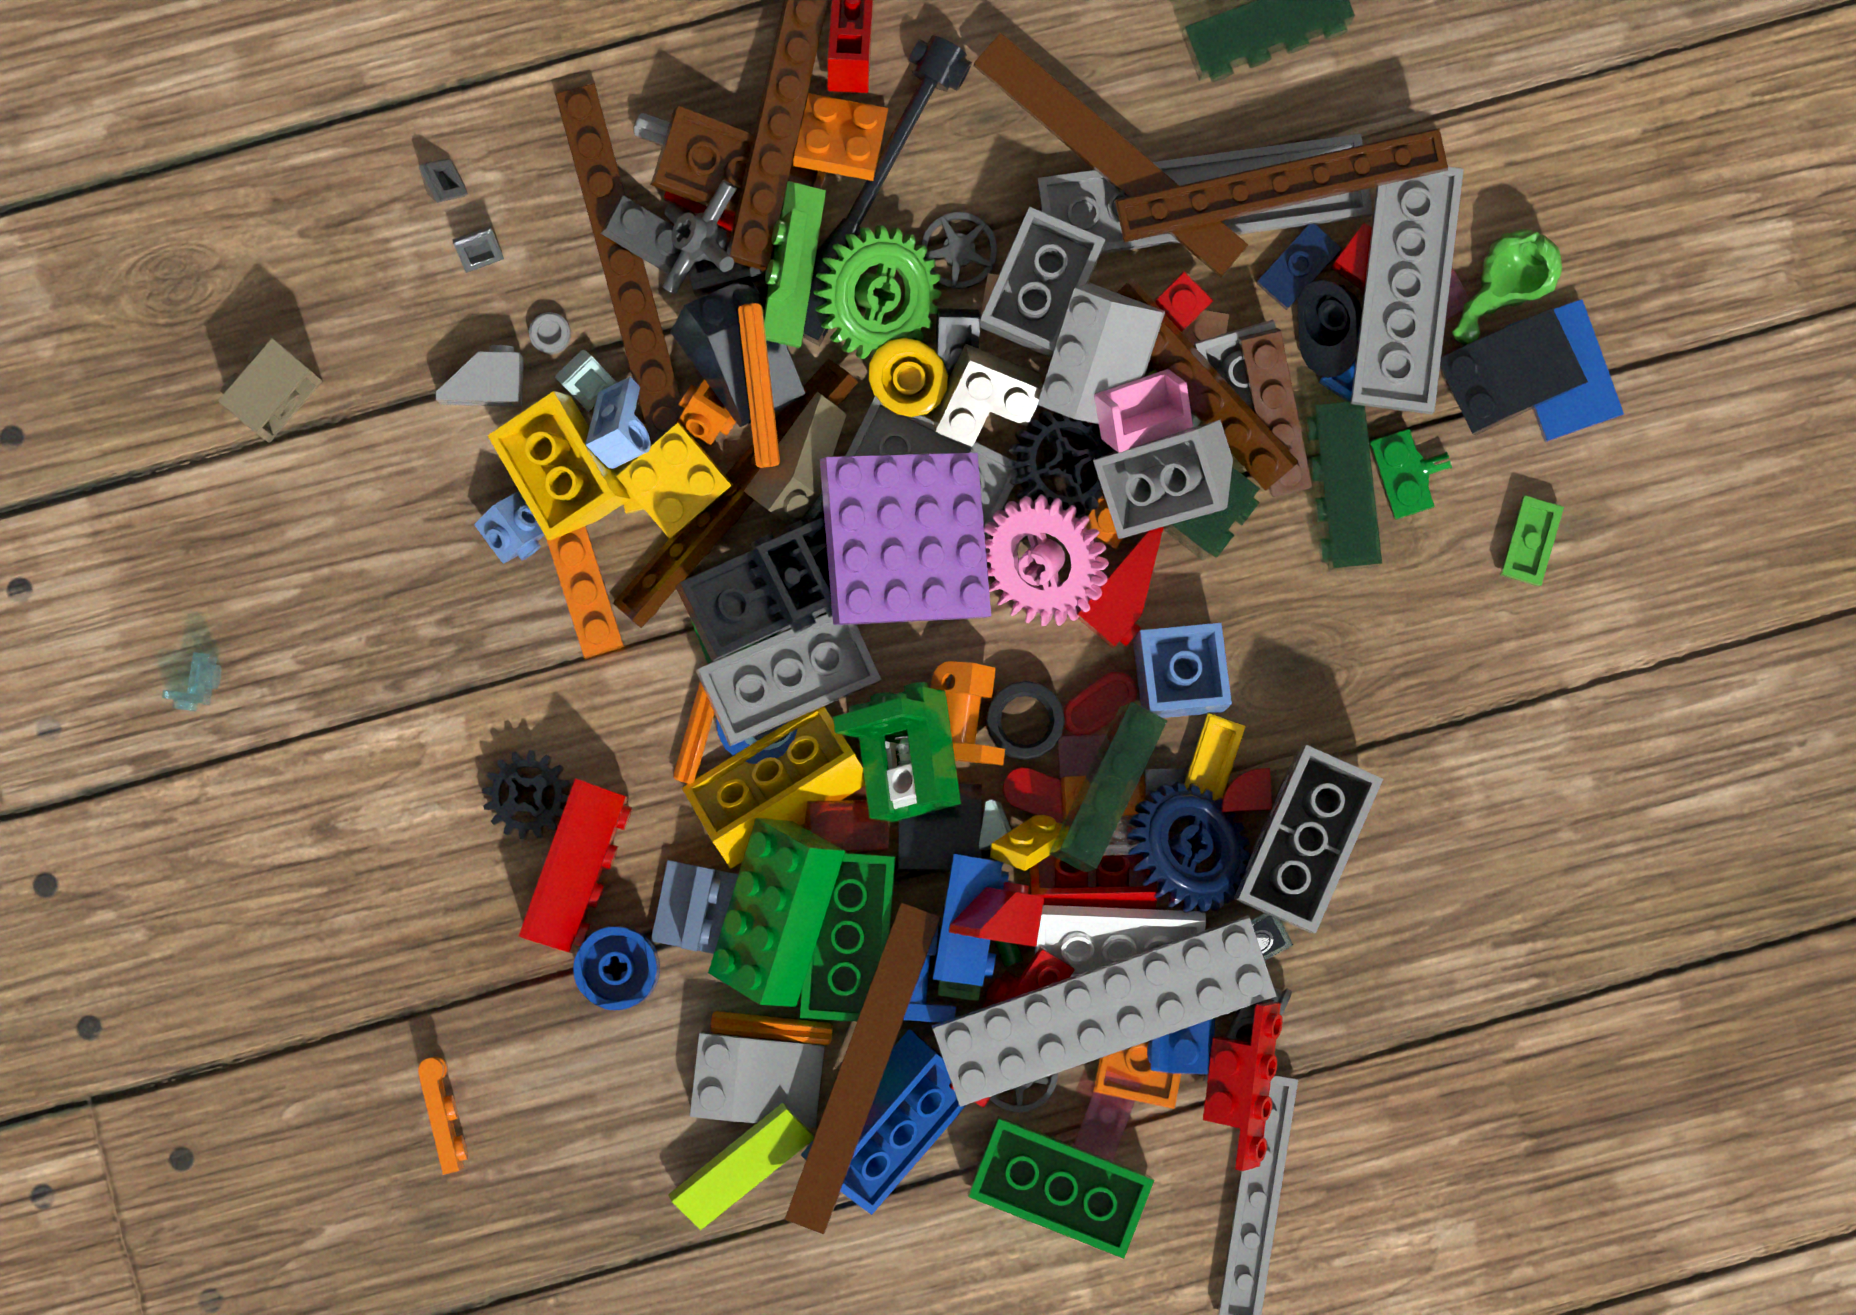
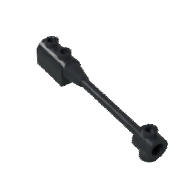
M932 35L928 43L921 39L916 43L909 61L915 64L912 73L921 81L878 158L874 180H866L846 219L843 218L816 251L803 338L819 347L829 329L822 328L821 323L830 317V314L819 313L815 310L816 307L827 302V298L813 293L815 290L827 288V283L818 279L816 275L818 273H831L832 271L823 262V258L838 260L839 256L832 246L840 244L849 248L845 235L854 234L859 237L861 223L935 88L945 92L949 88L958 91L972 66V62L965 59L967 54L960 47L944 38Z

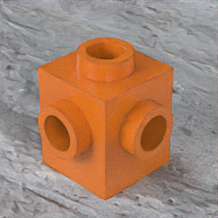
M705 379L699 388L691 384L679 403L685 410L677 423L680 422L690 434L700 438L709 445H712L720 432L727 436L736 423Z

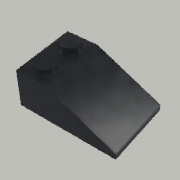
M749 277L684 305L670 331L739 427L751 423L738 308L744 304L758 303L761 304L764 315L766 300ZM766 341L774 411L802 399L806 393L787 346Z
M1553 308L1441 357L1440 362L1445 378L1474 435H1479L1588 383Z

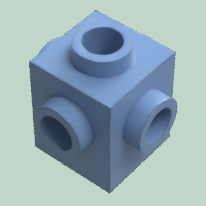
M519 491L494 504L474 524L503 564L517 556L523 561L541 548L538 541L544 536V533Z

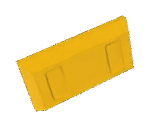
M1207 713L1184 783L1187 790L1189 785L1194 783L1198 785L1200 794L1206 788L1211 790L1214 801L1223 797L1246 726Z

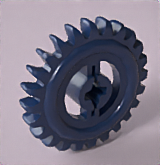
M1177 781L1172 786L1162 784L1156 791L1148 792L1144 797V801L1135 806V811L1138 814L1129 819V824L1137 828L1126 836L1129 840L1140 842V844L1129 850L1128 855H1142L1144 858L1134 867V871L1149 869L1150 871L1142 884L1145 886L1158 881L1160 884L1154 897L1159 898L1168 891L1171 892L1168 907H1173L1184 899L1182 908L1184 913L1191 911L1195 906L1197 911L1201 913L1208 911L1210 908L1216 911L1223 907L1224 904L1232 902L1236 895V890L1241 883V877L1247 866L1245 864L1248 863L1251 854L1243 849L1250 844L1249 839L1240 835V832L1245 828L1242 823H1235L1233 821L1236 813L1222 812V798L1220 797L1214 801L1212 791L1207 788L1200 794L1198 785L1194 783L1189 785L1188 790L1183 783ZM1178 819L1190 820L1189 825L1168 840L1169 829L1173 821ZM1214 842L1216 855L1211 870L1203 873L1194 872L1196 865L1211 855Z

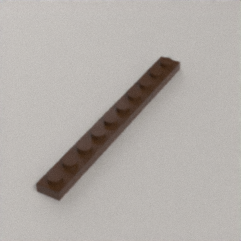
M595 83L556 93L555 95L632 377L640 386L638 399L652 446L677 424L684 408L679 405L682 399L644 260L601 234L618 199L622 196L626 197L598 92Z

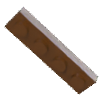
M1275 328L1238 337L1253 412L1299 461L1269 488L1272 497L1313 488L1281 330Z

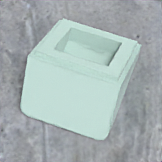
M581 350L555 376L562 386L588 412L595 406L598 392L617 383L586 350Z
M992 799L987 801L985 805L979 841V849L984 851L990 850L992 842L1011 831L1002 804Z

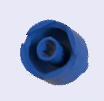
M607 927L594 932L580 946L574 959V978L579 991L593 1004L607 1010H623L641 1003L654 991L660 975V960L655 946L643 933L629 927ZM614 956H618L621 963H627L628 969L621 973V980H617L614 973L608 974L607 965L613 964Z

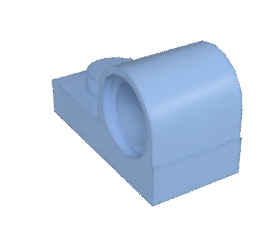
M631 376L598 392L585 444L603 464L612 469L649 452L651 447L650 437L645 426L634 415L640 386Z

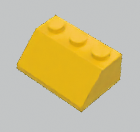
M555 391L487 435L547 540H553L592 524L631 499L620 480L616 477L617 474L614 469L608 468L585 445L589 426L570 395Z

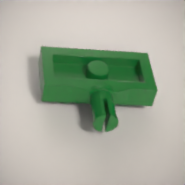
M1410 429L1370 441L1394 519L1398 520L1434 508L1435 506L1428 487L1429 475L1452 468L1451 461L1434 465L1449 459L1447 451L1423 459L1415 447Z

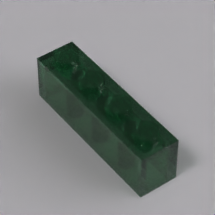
M1256 0L1185 26L1182 37L1199 81L1210 77L1211 82H1216L1234 74L1233 68L1248 63L1249 68H1254L1269 62L1272 59L1271 54L1284 49H1286L1287 54L1303 50L1310 45L1309 40L1324 35L1325 40L1341 36L1348 31L1347 26L1351 25L1355 14L1349 0Z
M1350 402L1315 405L1311 410L1312 416L1306 417L1305 423L1308 441H1315L1316 457H1310V471L1312 481H1319L1321 497L1314 499L1316 521L1324 523L1325 538L1319 539L1321 563L1328 562L1329 572L1378 567L1382 564L1365 406L1350 404Z
M1133 702L1119 707L1049 852L1050 855L1085 873L1097 869L1167 723L1166 719Z

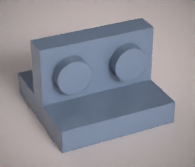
M668 860L651 941L681 947L682 949L714 954L738 874Z

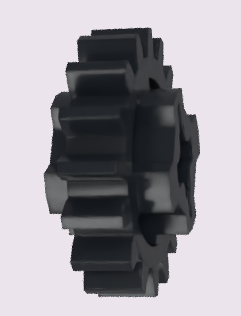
M529 750L526 760H522L518 752H512L513 763L511 764L499 759L497 763L501 769L500 773L488 772L486 775L494 782L493 786L482 788V793L492 797V801L483 805L484 810H495L497 813L492 818L491 823L497 825L504 821L506 823L504 834L510 835L517 828L519 829V838L523 840L527 839L529 830H533L537 838H543L542 827L544 826L553 831L557 830L558 826L554 819L556 816H562L564 811L561 808L562 804L566 803L569 797L563 793V789L572 785L571 780L559 779L558 776L564 770L562 765L551 769L549 765L552 757L545 755L538 762L536 761V752L533 750ZM532 767L543 772L535 778H524L518 769ZM516 780L525 787H536L537 791L534 792L533 797L539 810L528 802L520 804L519 799L522 797V792L519 790L521 787L516 783ZM504 781H506L510 786L509 797L502 805L501 789ZM553 785L555 798L550 809L545 804L546 793ZM522 811L531 812L538 821L522 823L514 820L513 817Z

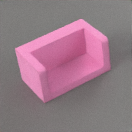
M1169 369L1094 394L1101 439L1118 453L1193 427L1187 384Z

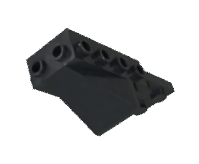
M824 511L819 513L820 519L810 523L807 518L799 520L786 527V534L774 538L772 533L765 535L750 544L752 551L686 579L675 586L712 662L774 633H780L789 628H792L794 634L801 632L816 624L815 618L824 612L827 613L829 618L832 617Z

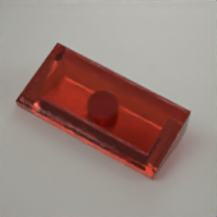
M867 800L807 802L805 829L845 851L888 850V821L869 818Z

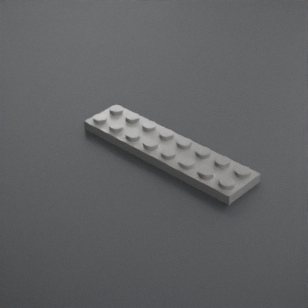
M1361 134L1153 163L1181 186L1363 144ZM1095 170L1037 179L1041 211L1104 238L1105 243L1101 254L1180 243L1169 233L1124 243L1115 200L1127 197ZM1368 188L1221 222L1235 234L1241 235L1306 226L1311 223L1321 224L1371 217L1373 212Z
M1247 915L933 1025L932 1028L961 1107L1276 997V993L1250 917Z

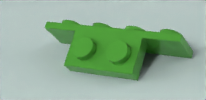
M790 181L787 182L780 218L776 221L772 233V244H775L773 259L768 264L765 282L769 284L763 315L766 341L800 348L802 345L826 190Z

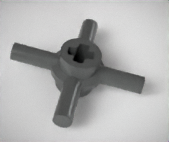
M721 181L704 213L696 215L686 213L676 203H671L666 207L665 215L675 224L671 236L674 247L681 250L679 257L662 285L667 291L673 294L678 292L694 262L703 259L712 261L723 272L733 268L734 259L724 250L727 242L726 230L724 227L717 225L719 218L737 189L730 182Z

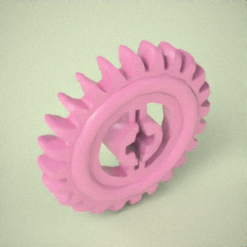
M1040 495L1035 500V504L1028 496H1024L1019 504L1009 501L1005 506V511L997 510L993 514L995 522H988L984 526V531L990 534L988 537H985V546L989 548V550H986L987 562L991 563V565L987 566L988 576H994L996 579L989 586V592L998 589L1003 590L997 602L998 605H1002L1009 600L1014 601L1010 613L1011 616L1016 615L1022 608H1025L1026 623L1031 622L1037 613H1040L1041 626H1046L1051 621L1053 614L1058 626L1066 621L1067 614L1072 621L1079 618L1077 614L1081 609L1084 612L1090 610L1088 604L1090 599L1097 600L1102 596V590L1099 586L1107 582V576L1100 570H1104L1109 565V562L1098 555L1105 551L1106 546L1103 543L1094 542V538L1099 534V531L1086 528L1089 522L1087 516L1079 519L1075 517V506L1071 505L1066 511L1063 510L1062 501L1059 498H1056L1051 506L1043 495ZM1046 533L1062 542L1070 555L1071 571L1068 579L1063 583L1060 581L1058 571L1064 565L1065 553L1056 541L1047 539ZM1025 536H1028L1031 547L1018 561L1017 551L1020 541Z

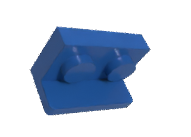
M1215 1018L1150 1040L1147 1047V1056L1151 1063V1070L1170 1074L1208 1075L1212 1041L1215 1037Z

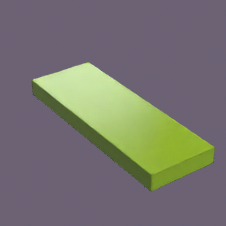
M781 1103L669 1193L668 1196L671 1202L702 1230L813 1141L814 1136L784 1103Z

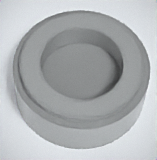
M546 312L538 315L532 321L529 328V337L538 351L553 355L562 352L568 346L571 339V329L561 315Z

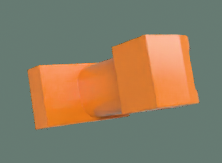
M948 661L939 665L933 673L931 688L946 692L955 761L993 765L1004 764L1005 749L975 744L981 697L992 698L995 667L970 662ZM953 675L948 689L946 686L947 678Z

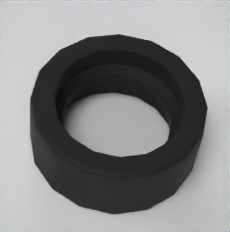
M1030 681L1011 683L998 691L989 705L986 718L988 735L997 748L1005 749L1007 756L1021 760L1039 758L1052 750L1062 735L1065 722L1063 708L1056 695L1042 684ZM1023 696L1036 698L1043 703L1050 719L1048 731L1044 737L1036 743L1028 745L1018 744L1010 740L1002 730L1001 725L1002 711L1006 705L1013 699Z

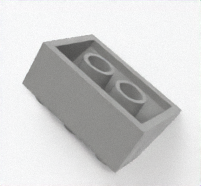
M1092 283L1074 287L1037 405L1076 420L1099 424L1094 394L1144 377L1165 311Z
M1221 420L1187 429L1120 453L1114 451L1093 460L1118 539L1227 508L1233 458Z

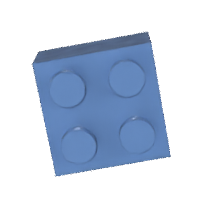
M1222 623L1140 630L1134 637L1133 646L1143 720L1222 713L1232 704Z

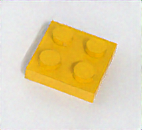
M680 422L650 447L649 452L639 456L616 476L669 539L675 536L733 485Z

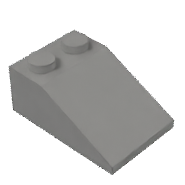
M709 1032L699 1033L690 1117L758 1123L781 1103H784L807 1128H816L825 1045Z

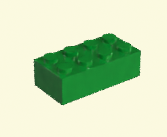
M756 818L708 973L759 1005L796 1006L845 850L793 821Z
M844 854L802 986L800 1018L858 1021L890 934L895 857Z
M998 1116L969 1188L968 1197L1124 1259L1155 1180L1151 1176Z

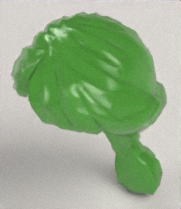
M1529 229L1504 233L1501 238L1492 242L1489 253L1483 261L1481 290L1469 298V302L1464 304L1462 318L1456 329L1452 331L1455 340L1463 345H1468L1479 338L1478 318L1485 314L1495 313L1499 308L1506 306L1515 307L1526 301L1540 299L1542 296L1553 292L1562 272L1561 255L1555 243L1545 235H1540L1538 232Z

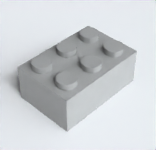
M1029 207L982 314L980 328L1052 358L1074 287L1088 284L1103 250L1105 239Z

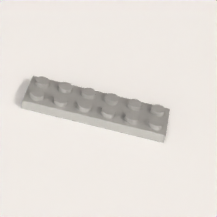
M1448 167V171L1377 186L1350 404L1433 414L1435 411L1463 168Z

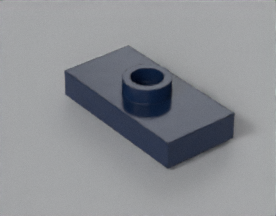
M1311 223L1262 275L1256 284L1287 310L1300 296L1303 288L1315 280L1342 248L1317 225Z

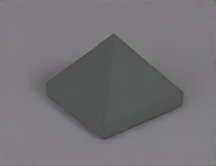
M450 158L424 163L419 166L426 192L437 203L465 197L468 194Z
M491 226L452 240L466 273L504 259Z

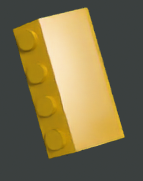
M823 706L781 726L701 775L693 783L682 787V790L712 842L731 869L743 861L756 818L793 821L798 825H802L865 786L863 767L843 735L835 733L834 721ZM798 728L794 741L791 742L783 756L779 758H765L757 764L745 762Z

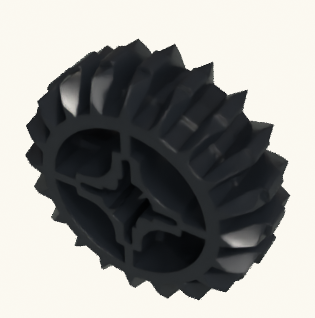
M1044 411L1039 414L1038 420L1031 418L1028 426H1026L1027 430L1021 429L1015 434L1020 444L1011 445L1008 451L1015 455L1017 459L1008 462L1006 467L1011 470H1017L1018 476L1011 478L1009 483L1012 485L1021 483L1023 489L1018 493L1017 498L1019 499L1028 496L1032 498L1035 504V500L1040 495H1043L1051 506L1052 502L1059 498L1062 501L1063 510L1066 511L1073 505L1076 507L1075 517L1084 516L1085 508L1089 511L1094 510L1099 506L1097 498H1105L1093 460L1105 456L1113 448L1108 444L1103 445L1100 430L1092 431L1095 423L1082 422L1055 411L1053 415L1049 411ZM1061 433L1074 439L1082 450L1079 451L1071 447L1067 437L1063 438ZM1044 440L1045 445L1042 446L1044 453L1043 461L1036 467L1037 450L1041 441ZM1062 459L1064 461L1075 460V462L1066 465V468L1062 470L1060 468L1049 470L1050 466L1058 464V461ZM1087 463V477L1083 487L1080 489L1079 484L1082 483L1080 476L1081 468ZM1041 479L1051 480L1056 486L1057 491H1062L1063 496L1051 491Z

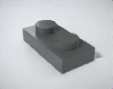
M625 196L618 199L601 232L602 235L669 274L681 253V250L674 247L672 243L673 225Z

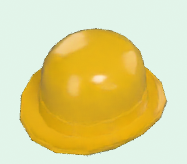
M908 338L890 340L876 350L869 363V382L874 395L884 407L898 415L915 417L928 414L940 405L947 391L948 374L942 359L931 347L921 341Z

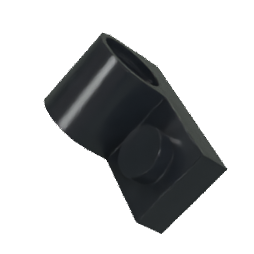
M937 308V355L944 363L948 379L965 344L979 349L980 314L978 309Z

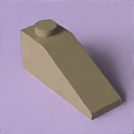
M816 392L779 442V465L760 468L744 492L788 525L801 520L820 494L822 488L820 459L833 456L847 414Z

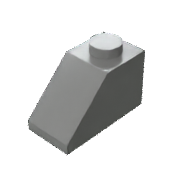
M491 345L489 346V352H477L436 391V400L441 405L522 407L524 358L520 352H514L513 346Z

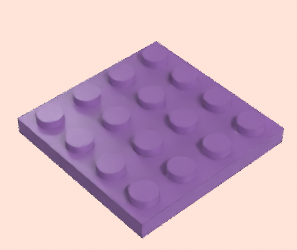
M978 453L841 456L820 459L833 625L991 617Z

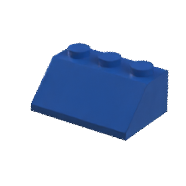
M953 854L933 979L983 986L984 978L992 979L996 954L988 953L990 940L949 933L950 924L986 887L1003 890L1004 882H1008L1009 872L1002 871L1003 862Z

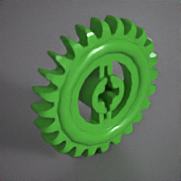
M877 225L874 236L869 228L862 227L860 228L861 240L854 234H846L845 238L849 248L840 244L832 246L837 252L839 259L823 258V262L832 270L831 273H818L816 275L818 279L827 283V288L815 290L813 293L827 298V302L816 307L815 310L819 313L830 314V317L821 323V327L825 329L837 328L830 336V340L833 342L845 340L842 350L850 353L857 348L856 356L860 359H865L870 352L872 358L876 350L890 340L913 338L922 342L924 336L921 328L931 329L933 327V323L928 318V315L936 314L937 308H939L932 303L933 299L939 298L942 295L941 291L933 289V285L940 280L939 274H930V270L935 265V260L933 258L923 260L927 252L926 246H915V237L912 234H907L902 239V232L899 228H891L888 234L884 226ZM879 264L876 274L867 273L861 275L869 267ZM897 270L904 281L906 289L905 301L900 311L891 320L881 323L884 313L892 311L898 305L901 298L900 286L894 279ZM874 289L879 290L877 297L873 296ZM856 303L858 306L866 309L864 317L857 310Z

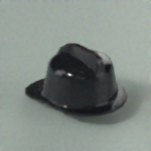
M1327 280L1313 281L1303 288L1298 298L1297 312L1301 356L1308 368L1317 375L1327 378L1340 376L1350 369L1356 358L1357 330L1360 326L1362 308L1355 295L1348 291L1344 285H1338Z

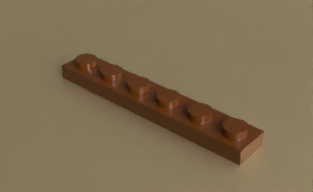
M1133 278L1116 292L1160 309ZM1164 314L1149 363L1157 372L1169 369L1186 382L1190 409L1204 424L1221 420L1231 454L1265 491L1268 490L1299 461Z

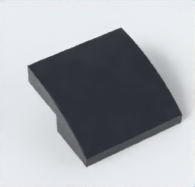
M958 784L961 804L899 820L898 872H950L953 854L981 858L979 841L982 820V784Z

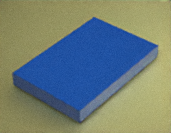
M1583 299L1555 308L1554 311L1588 383L1533 408L1545 442L1624 415ZM1518 322L1509 324V325L1505 326L1504 328H1507V327H1509V326H1511V325H1514V324H1516V323H1518Z

